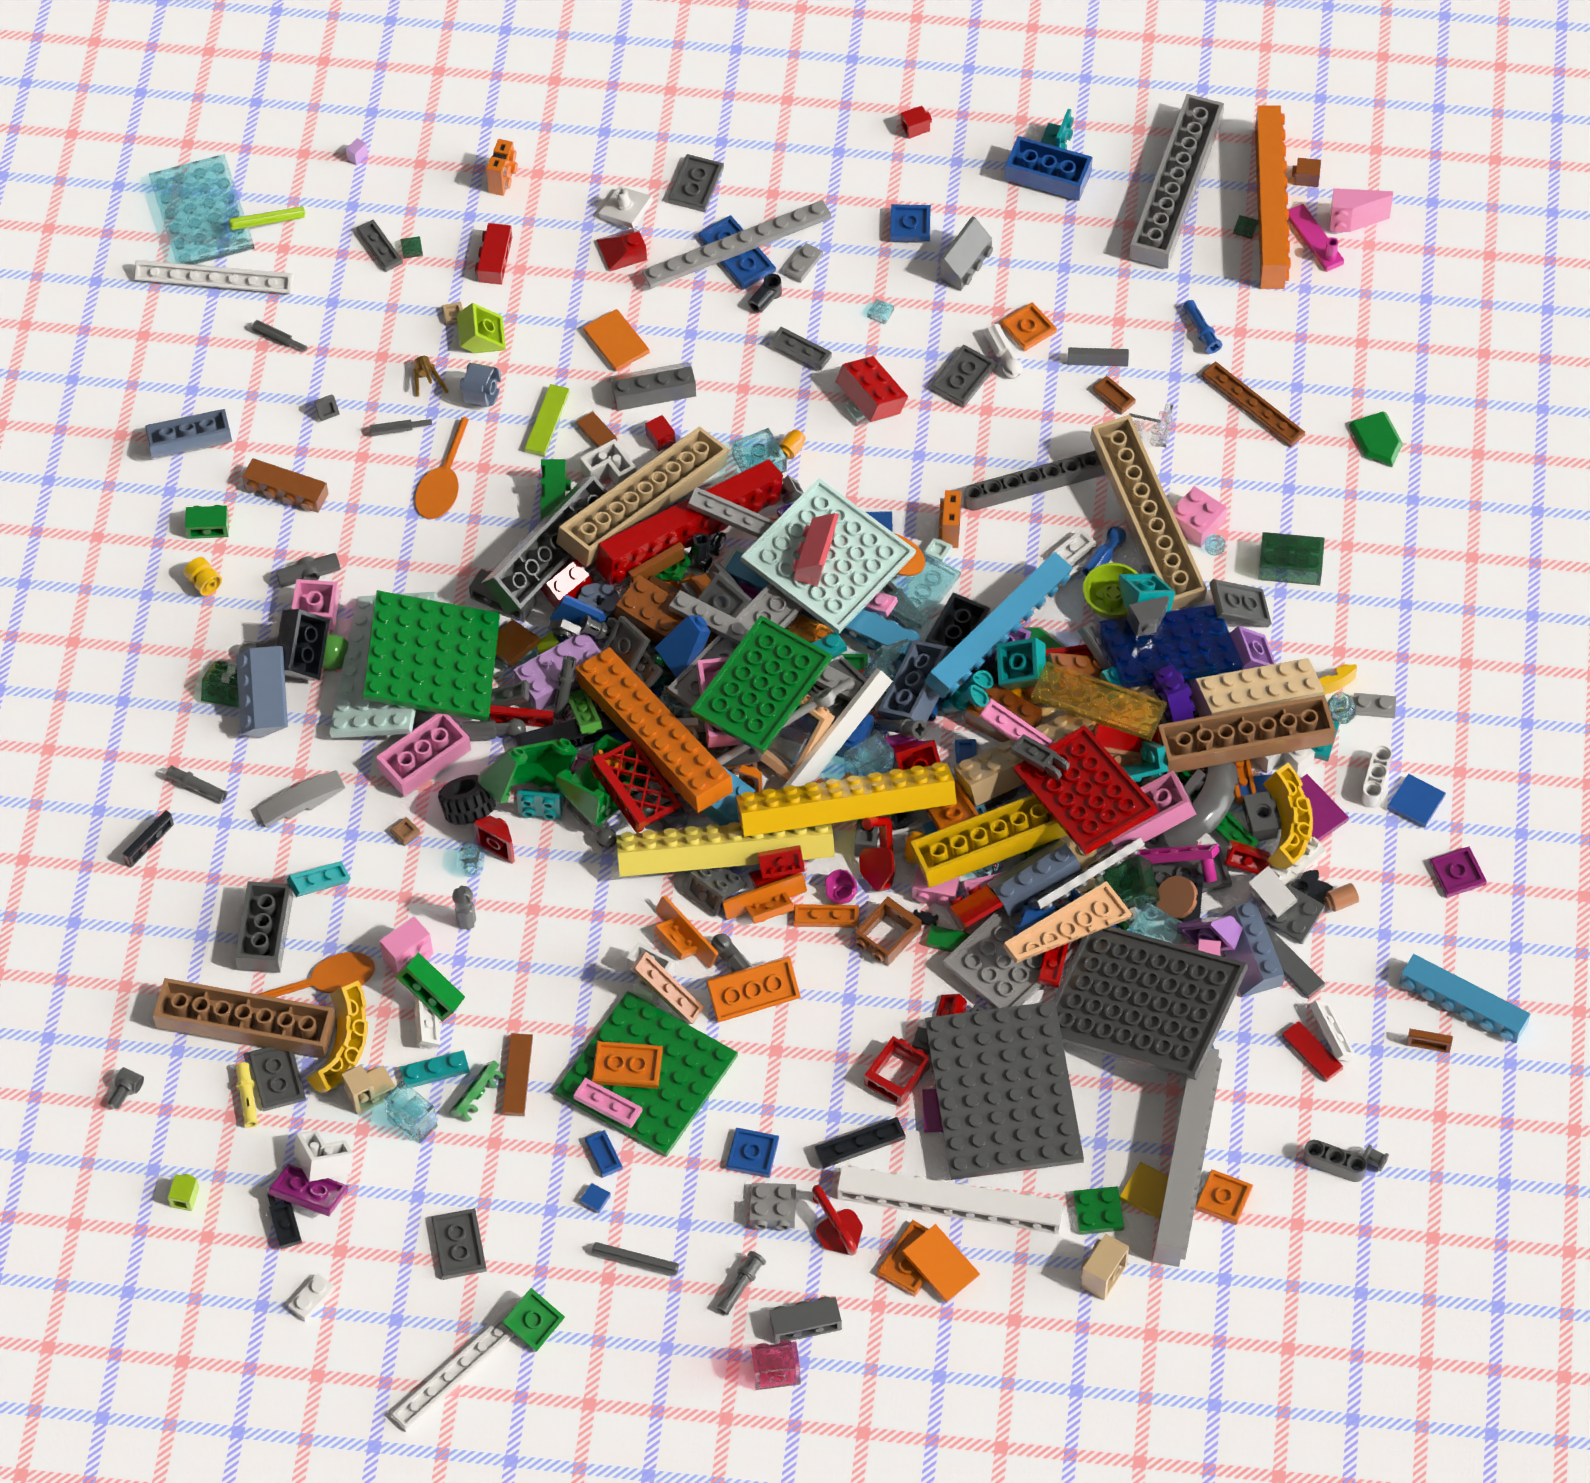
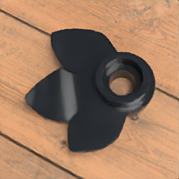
M1318 870L1304 872L1300 879L1291 884L1297 890L1303 889L1304 894L1324 905L1323 899L1326 897V892L1333 890L1332 885L1318 880Z

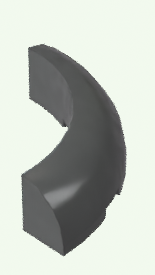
M1233 762L1208 767L1205 784L1198 797L1192 803L1197 815L1163 832L1169 847L1197 845L1198 839L1207 832L1211 833L1220 824L1235 798L1233 792L1235 785H1238V771Z

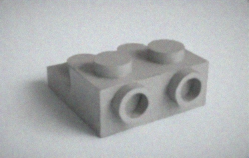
M752 1183L750 1227L759 1230L766 1228H777L779 1230L795 1229L796 1184Z

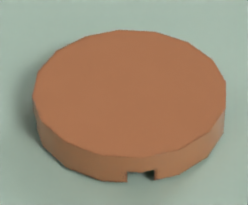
M1177 875L1167 878L1161 883L1156 894V904L1159 911L1168 918H1185L1196 907L1197 889L1188 878Z

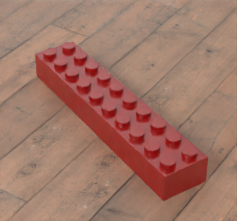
M767 459L705 491L755 513H759L762 509L773 506L780 500L783 474L770 459ZM689 498L600 542L596 569L611 586L617 582H622L628 577L630 570L678 542H681L684 548L691 547L692 537L695 534L705 533L710 537L718 531L725 530L729 525L688 508Z

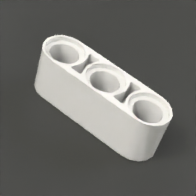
M1385 745L1374 748L1365 778L1361 801L1368 808H1374L1379 805L1389 772L1392 751Z

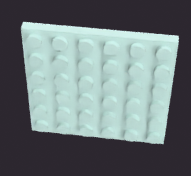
M818 478L741 556L740 561L839 634L915 555L916 550L822 479ZM832 513L839 514L834 537L818 587L794 580L795 572L792 571L794 560H799L800 554H797L800 542H805L806 537H803L805 526H810L811 520L814 517Z

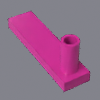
M1300 204L1289 209V221L1325 271L1328 272L1344 265V259L1338 252V240L1334 237H1327L1306 206Z
M1218 843L1143 849L1130 857L1132 865L1200 860L1204 882L1209 883L1217 880L1213 858L1219 853Z

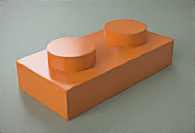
M742 765L739 770V778L756 790L754 793L762 792V772L755 767Z

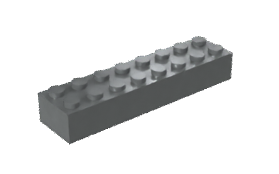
M594 474L581 479L482 581V584L507 614L520 610L572 556L556 543L559 526L608 492Z

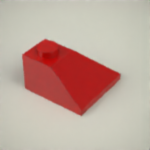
M635 228L596 239L610 272L647 260L646 244L640 231Z
M935 740L907 742L889 748L894 769L906 770L914 766L926 767L932 766L934 763H941Z
M491 815L476 820L474 826L477 845L513 864L515 862L513 843L507 823L503 819H496Z

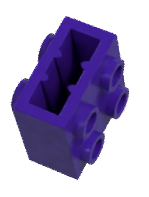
M1173 665L1154 671L1155 681H1152L1155 692L1159 695L1158 697L1160 698L1166 720L1177 722L1194 719L1193 711H1196L1192 699L1189 698L1192 695L1188 683L1184 684L1182 673L1180 671L1177 672Z

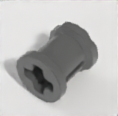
M1369 1144L1363 1157L1367 1163L1377 1167L1378 1171L1381 1172L1389 1158V1154H1383L1373 1149L1372 1145Z

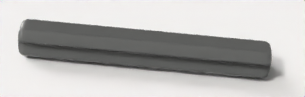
M595 1242L592 1247V1254L673 1276H676L679 1270V1264L676 1262Z

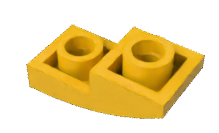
M1344 664L1336 667L1334 676L1326 675L1318 678L1325 691L1323 695L1333 693L1351 683L1356 678L1357 665Z

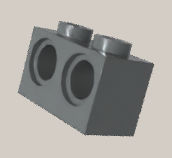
M863 819L857 820L854 842V856L856 857L860 856L862 850L877 848L879 827H872V829L866 830L862 825Z

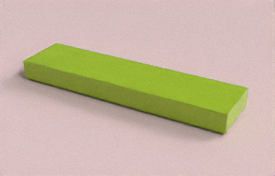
M554 384L549 385L526 444V453L545 457L570 393L569 388Z

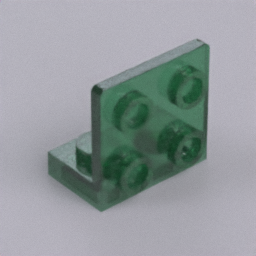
M222 660L214 661L202 678L201 701L239 708L237 665Z

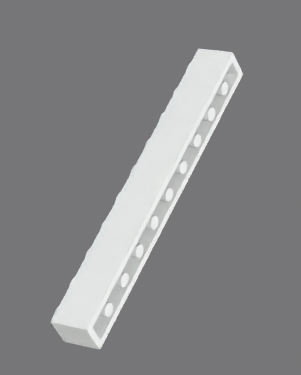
M854 1165L842 1166L837 1189L838 1200L1059 1234L1063 1212V1201L1055 1197L1043 1198L1031 1193L1018 1194L1011 1190L999 1191L987 1186L973 1187L967 1183L954 1184L948 1183V1181L943 1179L935 1181L922 1176H904L898 1172L891 1174L878 1169H860Z

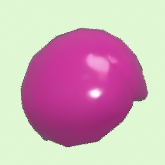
M838 869L832 871L825 878V893L834 904L842 905L851 902L857 894L856 880L849 871Z

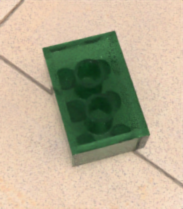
M1262 532L1258 580L1320 586L1325 538Z

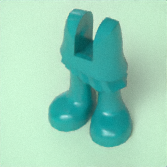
M985 670L974 673L963 685H960L953 695L949 693L944 697L945 701L941 703L942 712L952 714L957 711H963L970 705L969 702L978 708L986 706L989 702V697L984 690L993 686L991 674Z

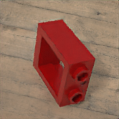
M892 1036L865 1073L864 1086L901 1107L930 1068V1057L925 1051L917 1050L910 1046L906 1040ZM894 1053L919 1066L904 1088L879 1075Z

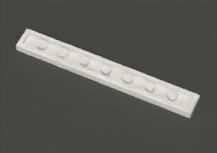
M135 260L134 280L291 294L293 293L294 273Z
M876 668L782 789L789 785L803 786L806 783L815 781L893 682L886 674Z
M519 1300L390 1414L391 1418L405 1432H408L515 1336L501 1322Z

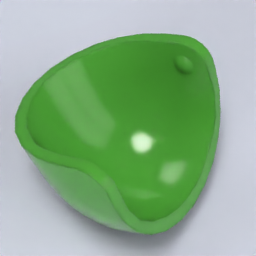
M327 635L322 669L332 671L343 667L349 644L346 639L336 635Z

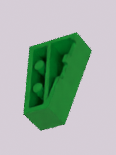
M541 459L540 522L568 494V491H571L572 483L571 479L567 478L566 459Z

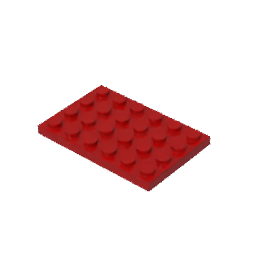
M1085 725L1048 746V748L1057 752V755L1065 758L1070 763V767L1064 770L1053 762L1052 765L1060 770L1062 774L1059 779L1049 776L1046 771L1043 772L1026 761H1022L1013 767L1014 773L1085 856L1158 813L1155 804Z

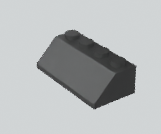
M689 362L609 376L617 411L697 396L696 381Z

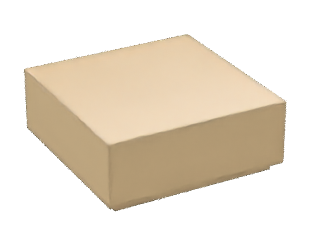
M461 301L442 305L446 325L457 323V313L463 310Z

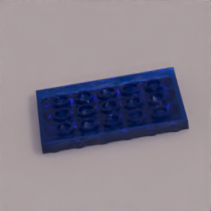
M1215 605L1168 611L1155 633L1136 637L1129 625L1127 617L1101 620L1097 624L1123 689L1152 685V681H1155L1153 672L1173 665L1177 672L1180 671L1184 680L1240 671L1244 668V664L1224 619L1217 617Z

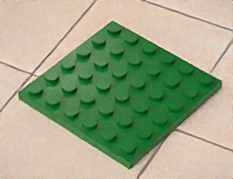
M377 590L362 699L487 722L490 712L500 613Z
M627 991L555 1090V1095L667 1157L737 1059L738 1052ZM597 1041L663 1046L658 1089L600 1085L642 1107V1113L632 1128L574 1099V1094L583 1080L587 1078L592 1081Z

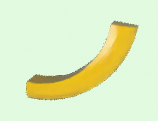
M1289 763L1275 771L1263 784L1272 798H1274L1281 820L1280 842L1276 851L1267 859L1272 866L1279 869H1287L1301 858L1306 851L1313 830L1310 800L1305 797L1301 788L1303 784Z
M359 980L330 994L337 1019L335 1043L331 1054L322 1067L306 1078L310 1085L320 1093H325L339 1085L343 1081L342 1074L347 1069L355 1067L362 1056L368 1034V1021H366L365 1012L366 1000Z

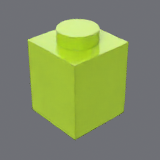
M175 1174L168 1195L170 1207L187 1211L193 1210L199 1191L197 1178L190 1174Z

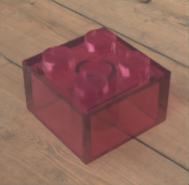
M783 1340L778 1344L771 1345L760 1343L755 1347H751L755 1390L801 1385L800 1362L796 1341Z

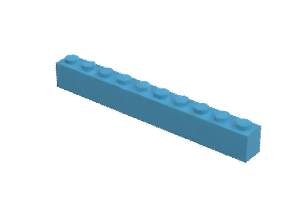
M736 550L725 568L737 584L740 582L761 592L769 582L741 562V556L744 553ZM803 609L799 613L804 617H807L819 624L826 626L824 623H822L820 620H818L805 609ZM864 609L840 632L903 662L913 641H920V635L913 629H905L893 620L888 621L878 613L869 612Z
M1054 552L929 673L924 683L941 698H944L949 693L953 695L960 687L959 683L961 681L965 683L973 674L971 671L973 669L978 670L984 664L985 660L983 659L986 656L991 658L997 651L996 644L1007 642L1010 638L1009 634L1011 632L1015 634L1021 628L1023 620L1029 621L1034 615L1033 611L1036 608L1040 610L1047 602L1046 598L1048 596L1052 598L1058 592V586L1060 584L1064 586L1071 579L1069 574L1073 567Z

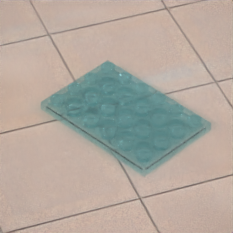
M225 154L149 173V179L176 263L199 264L255 249L249 227L231 230L229 226L230 218L245 215Z

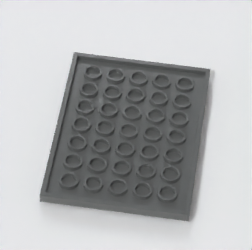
M1111 926L1084 936L1053 999L1056 1002L1063 1043L1197 1080L1247 972L1248 965L1245 962Z
M1055 1001L925 1018L951 1180L1084 1163Z

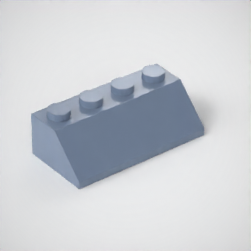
M283 647L249 648L237 653L236 664L241 734L262 738L287 728L288 717Z
M1059 838L986 885L1002 902V908L1010 917L1021 910L1024 904L1028 905L1031 898L1039 896L1081 870V867L1068 845Z
M1253 900L1232 907L1222 916L1229 915L1234 917L1243 929L1235 950L1223 951L1226 958L1245 962L1248 965L1247 972L1238 989L1241 997L1283 986L1284 972L1256 901Z

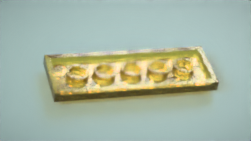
M1048 661L1031 695V700L1149 741L1152 740L1167 705L1165 701Z

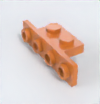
M799 873L723 900L722 905L727 920L747 913L752 922L756 924L794 910L793 902L790 898L807 891L804 875Z
M666 895L662 896L655 911L665 922L655 925L653 932L679 960L696 955L707 968L713 967L718 956L716 949Z

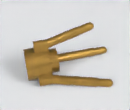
M425 355L417 357L414 360L415 368L413 369L415 395L419 396V375L426 377L431 384V372L445 393H448L449 390L436 371L434 364H431L429 357Z

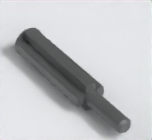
M258 319L253 323L252 330L287 347L290 344L302 351H307L308 349L306 345L293 340L290 334Z
M411 419L374 425L370 424L371 436L410 431L414 427L432 425V420L411 422Z

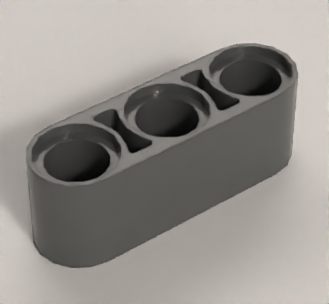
M1315 1139L1308 1141L1305 1145L1303 1160L1309 1167L1351 1182H1360L1364 1179L1367 1161L1363 1156ZM1315 1151L1318 1155H1311L1309 1152ZM1331 1159H1337V1160H1339L1340 1162H1339V1163H1333V1162L1331 1161ZM1356 1166L1359 1167L1361 1170L1356 1171L1353 1170L1351 1167Z

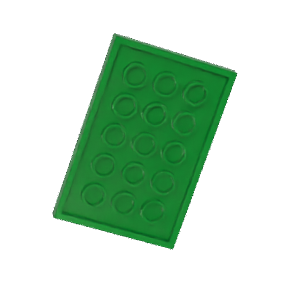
M760 615L692 707L691 714L759 753L764 754L831 662L832 654Z

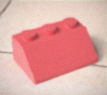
M832 513L814 517L811 520L810 526H805L803 537H806L805 542H800L797 554H800L799 560H794L792 571L795 572L794 580L818 587L834 537L839 514Z

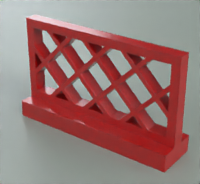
M634 739L602 756L598 754L592 757L591 771L610 795L636 834L643 831L644 827L680 808L681 804ZM632 747L637 754L636 759L623 756L624 751ZM610 758L620 760L618 768L609 766L606 760ZM622 761L634 763L633 771L620 769ZM637 764L646 766L649 770L648 775L635 772ZM619 774L631 776L630 784L620 782L618 779ZM634 777L646 780L645 788L632 785ZM648 782L658 783L660 790L647 789ZM631 790L643 793L642 801L633 799L630 796ZM645 795L658 796L657 804L644 802ZM660 797L669 799L673 805L669 807L659 805ZM642 808L655 809L654 815L646 818Z

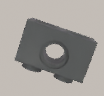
M1269 791L1243 795L1242 808L1249 833L1258 841L1277 838L1278 830L1281 829L1280 818L1275 816L1276 804L1274 798H1270Z

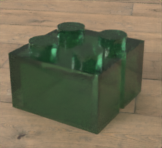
M1138 854L1122 861L1120 865L1114 868L1109 867L1104 870V882H1108L1128 909L1136 907L1139 910L1160 900L1152 863Z

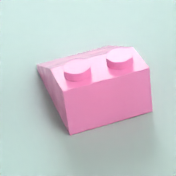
M1333 188L1330 209V231L1338 233L1352 232L1390 219L1393 191Z

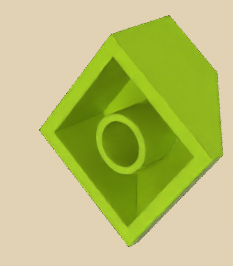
M473 302L457 313L459 344L461 348L473 353L495 352L506 349L503 316Z

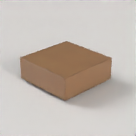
M407 817L390 829L391 834L403 846H406L421 834L420 829Z

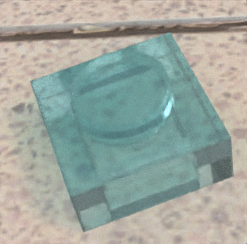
M876 298L867 312V318L885 325L894 312V305Z

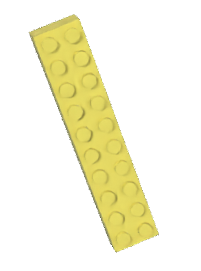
M738 822L722 826L711 824L700 828L689 826L678 830L667 828L664 831L654 832L653 830H646L637 834L624 832L621 835H616L620 877L760 864L758 852L797 845L801 846L803 860L835 857L831 823L744 837L741 825Z

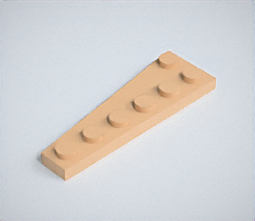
M1106 881L1003 944V948L1013 961L1018 963L1131 918L1132 913Z

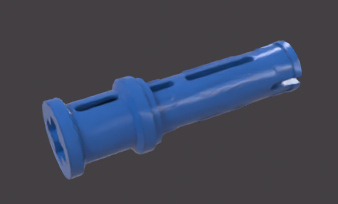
M1194 300L1186 301L1183 309L1197 329L1198 339L1203 341L1206 346V352L1208 354L1218 352L1223 344L1221 340L1217 339L1214 328L1207 324Z

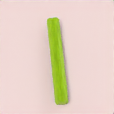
M300 206L229 219V226L231 230L300 219L305 217L306 212L304 207Z

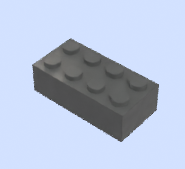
M247 882L235 952L238 970L281 973L293 901L292 889L289 884Z

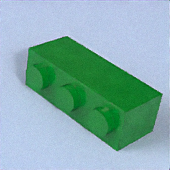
M419 952L409 959L395 976L442 1022L455 1012L465 998Z

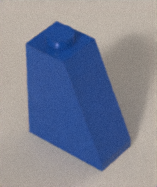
M689 615L655 649L677 678L702 653L711 631L701 616Z

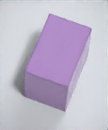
M356 138L346 148L347 159L357 165L368 155L367 144Z

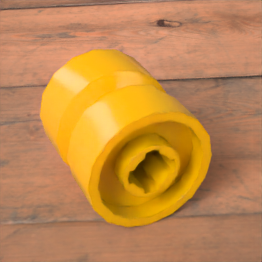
M204 557L193 559L184 569L185 577L194 584V587L203 596L214 593L222 583V577Z

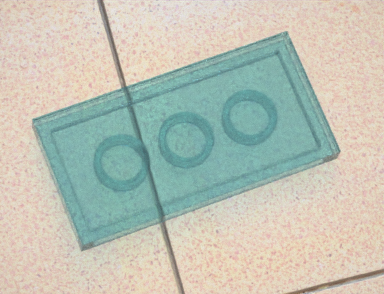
M927 553L924 554L925 567L923 571L918 575L908 576L893 595L897 598L898 602L890 612V614L920 630L961 575V571Z

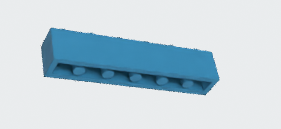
M1414 953L1401 973L1399 984L1405 989L1415 991L1426 1000L1434 1001L1444 1009L1460 1014L1465 1020L1473 1021L1483 1029L1497 1033L1506 1041L1517 1043L1529 1023L1531 1013Z

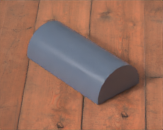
M225 409L145 425L152 459L232 442Z

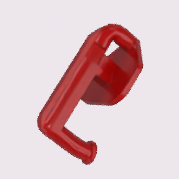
M866 817L862 820V825L866 830H870L872 827H879L880 847L866 848L861 851L859 856L860 873L875 891H886L892 886L895 875L892 822L888 817Z
M814 1185L812 1188L813 1202L820 1204L827 1216V1219L820 1222L816 1228L818 1239L826 1250L850 1256L855 1255L863 1230L860 1219L851 1209H843L836 1212L822 1187Z

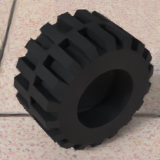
M473 774L456 778L439 790L438 799L448 823L453 825L471 824L478 819L487 817L493 812L494 807H496V800L478 783L479 775Z

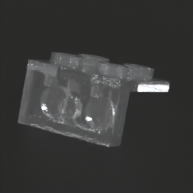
M1165 404L1164 411L1159 412L1158 419L1129 413L1143 443L1151 444L1154 447H1167L1172 430L1174 405Z

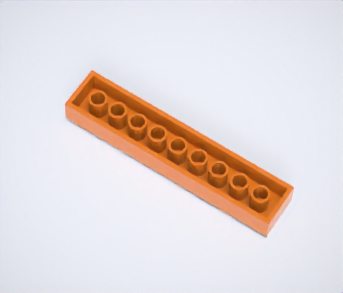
M1257 105L1255 152L1260 289H1285V281H1289V269L1291 268V257H1289L1290 241H1288L1289 225H1287L1289 220V209H1287L1288 193H1286L1288 179L1285 176L1287 172V161H1285L1286 145H1284L1286 130L1282 126L1285 125V113H1281V105Z
M610 647L575 667L577 684L630 741L633 739L636 741L649 761L697 813L733 793L732 776Z

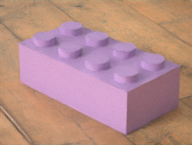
M579 633V635L572 636L513 669L514 681L516 683L527 680L530 683L529 703L534 709L542 710L555 703L559 682L557 677L561 672L563 657H575L577 659L576 667L601 651L588 633ZM575 668L573 676H575L574 682L571 684L570 691L581 688L577 684Z

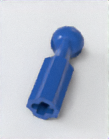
M1113 526L1108 529L1105 543L1098 545L1082 566V573L1085 576L1097 566L1110 562L1113 557L1112 551L1114 548L1122 545L1126 540L1127 535L1122 527Z

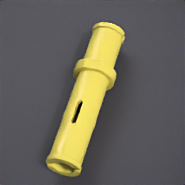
M242 1062L235 1066L238 1078L236 1086L237 1090L240 1091L244 1126L253 1128L258 1125L253 1095L254 1081L251 1080L249 1063Z

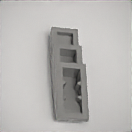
M334 770L291 788L259 806L257 810L264 825L269 828L284 817L291 819L306 808L309 810L316 808L346 787L338 771Z

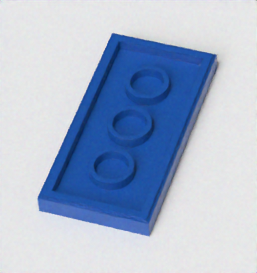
M730 215L699 232L698 238L704 245L741 232L743 228ZM759 247L720 262L743 290L765 278L766 275L776 272L774 264Z

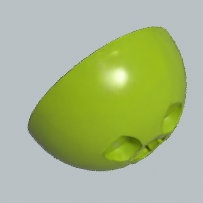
M1106 563L1097 566L1088 573L1083 583V595L1088 607L1096 615L1109 620H1119L1127 617L1128 609L1123 603L1119 574H1139L1133 568L1120 563Z

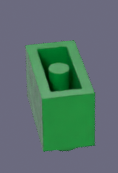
M196 505L186 507L185 530L187 538L229 537L227 505Z

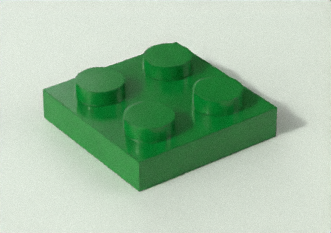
M1118 1186L1073 1191L1079 1235L1124 1230Z
M529 1288L501 1323L529 1348L537 1352L565 1316L533 1288Z

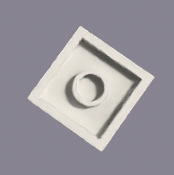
M618 186L599 212L600 219L634 229L652 204L653 198L651 195Z

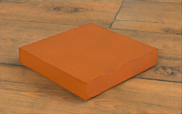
M1033 302L1000 321V326L1024 352L1057 332L1054 324Z
M1211 1169L1196 1203L1195 1210L1237 1225L1252 1191L1253 1184Z

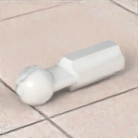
M993 324L987 327L984 331L985 336L995 355L1003 364L1004 374L1009 378H1017L1022 373V363L1015 358L1012 347L1000 325Z

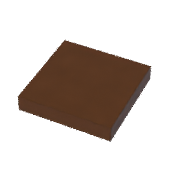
M511 619L498 630L495 657L509 667H512L541 643L540 637Z

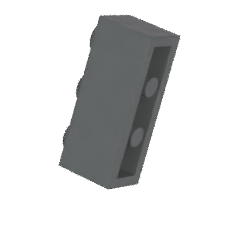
M481 568L469 586L470 598L525 622L537 604L536 595L534 594L520 610L507 614L482 584V581L492 571H486Z
M824 1296L816 1301H801L793 1306H777L773 1310H769L775 1344L842 1330V1320L836 1296L831 1298Z

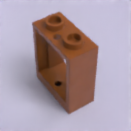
M887 896L855 931V943L860 949L870 952L878 962H883L889 966L921 931V920ZM886 915L908 930L889 951H886L867 937Z

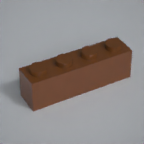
M255 458L251 459L242 476L244 488L248 491L263 494L270 499L281 500L288 505L302 507L306 511L319 513L329 495L327 482Z

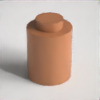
M1348 883L1326 892L1324 902L1329 910L1332 909L1333 912L1359 903V896L1355 886L1352 883Z

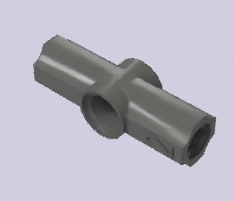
M331 553L315 559L311 556L303 557L295 565L276 570L280 587L283 588L296 584V579L319 580L320 576L339 571L341 568L337 554Z

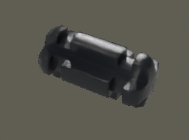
M721 531L716 532L712 539L709 552L711 555L718 556V552L721 551L724 540H726V534Z
M915 909L913 915L921 920V924L937 926L939 921L938 914L933 916V913L922 910L918 912V909Z

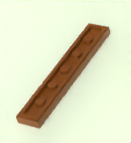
M1215 361L1202 372L1201 377L1288 446L1293 447L1305 436V431L1218 362Z

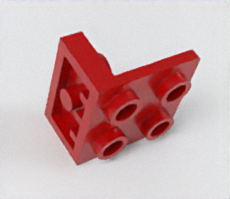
M800 845L758 852L762 879H775L782 875H797L800 872H805Z

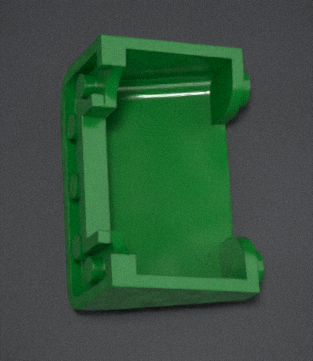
M606 734L594 743L592 748L594 751L593 756L598 750H603L604 754L625 743ZM631 747L624 751L623 756L636 759L637 754ZM590 760L573 775L567 769L560 771L555 777L556 788L591 824L599 827L619 810L599 780L594 779L593 772L590 769ZM626 762V770L633 771L634 763ZM637 764L635 772L646 775V766ZM621 774L618 779L622 783L630 784L631 776ZM634 777L632 785L644 787L645 780ZM631 790L630 796L634 798L639 792Z
M564 738L510 748L480 772L478 783L499 803L508 802L511 786L534 782L539 788L543 787L544 784L552 787L551 791L553 793L560 792L556 788L555 777L560 771L565 769L570 771L578 750L569 740Z

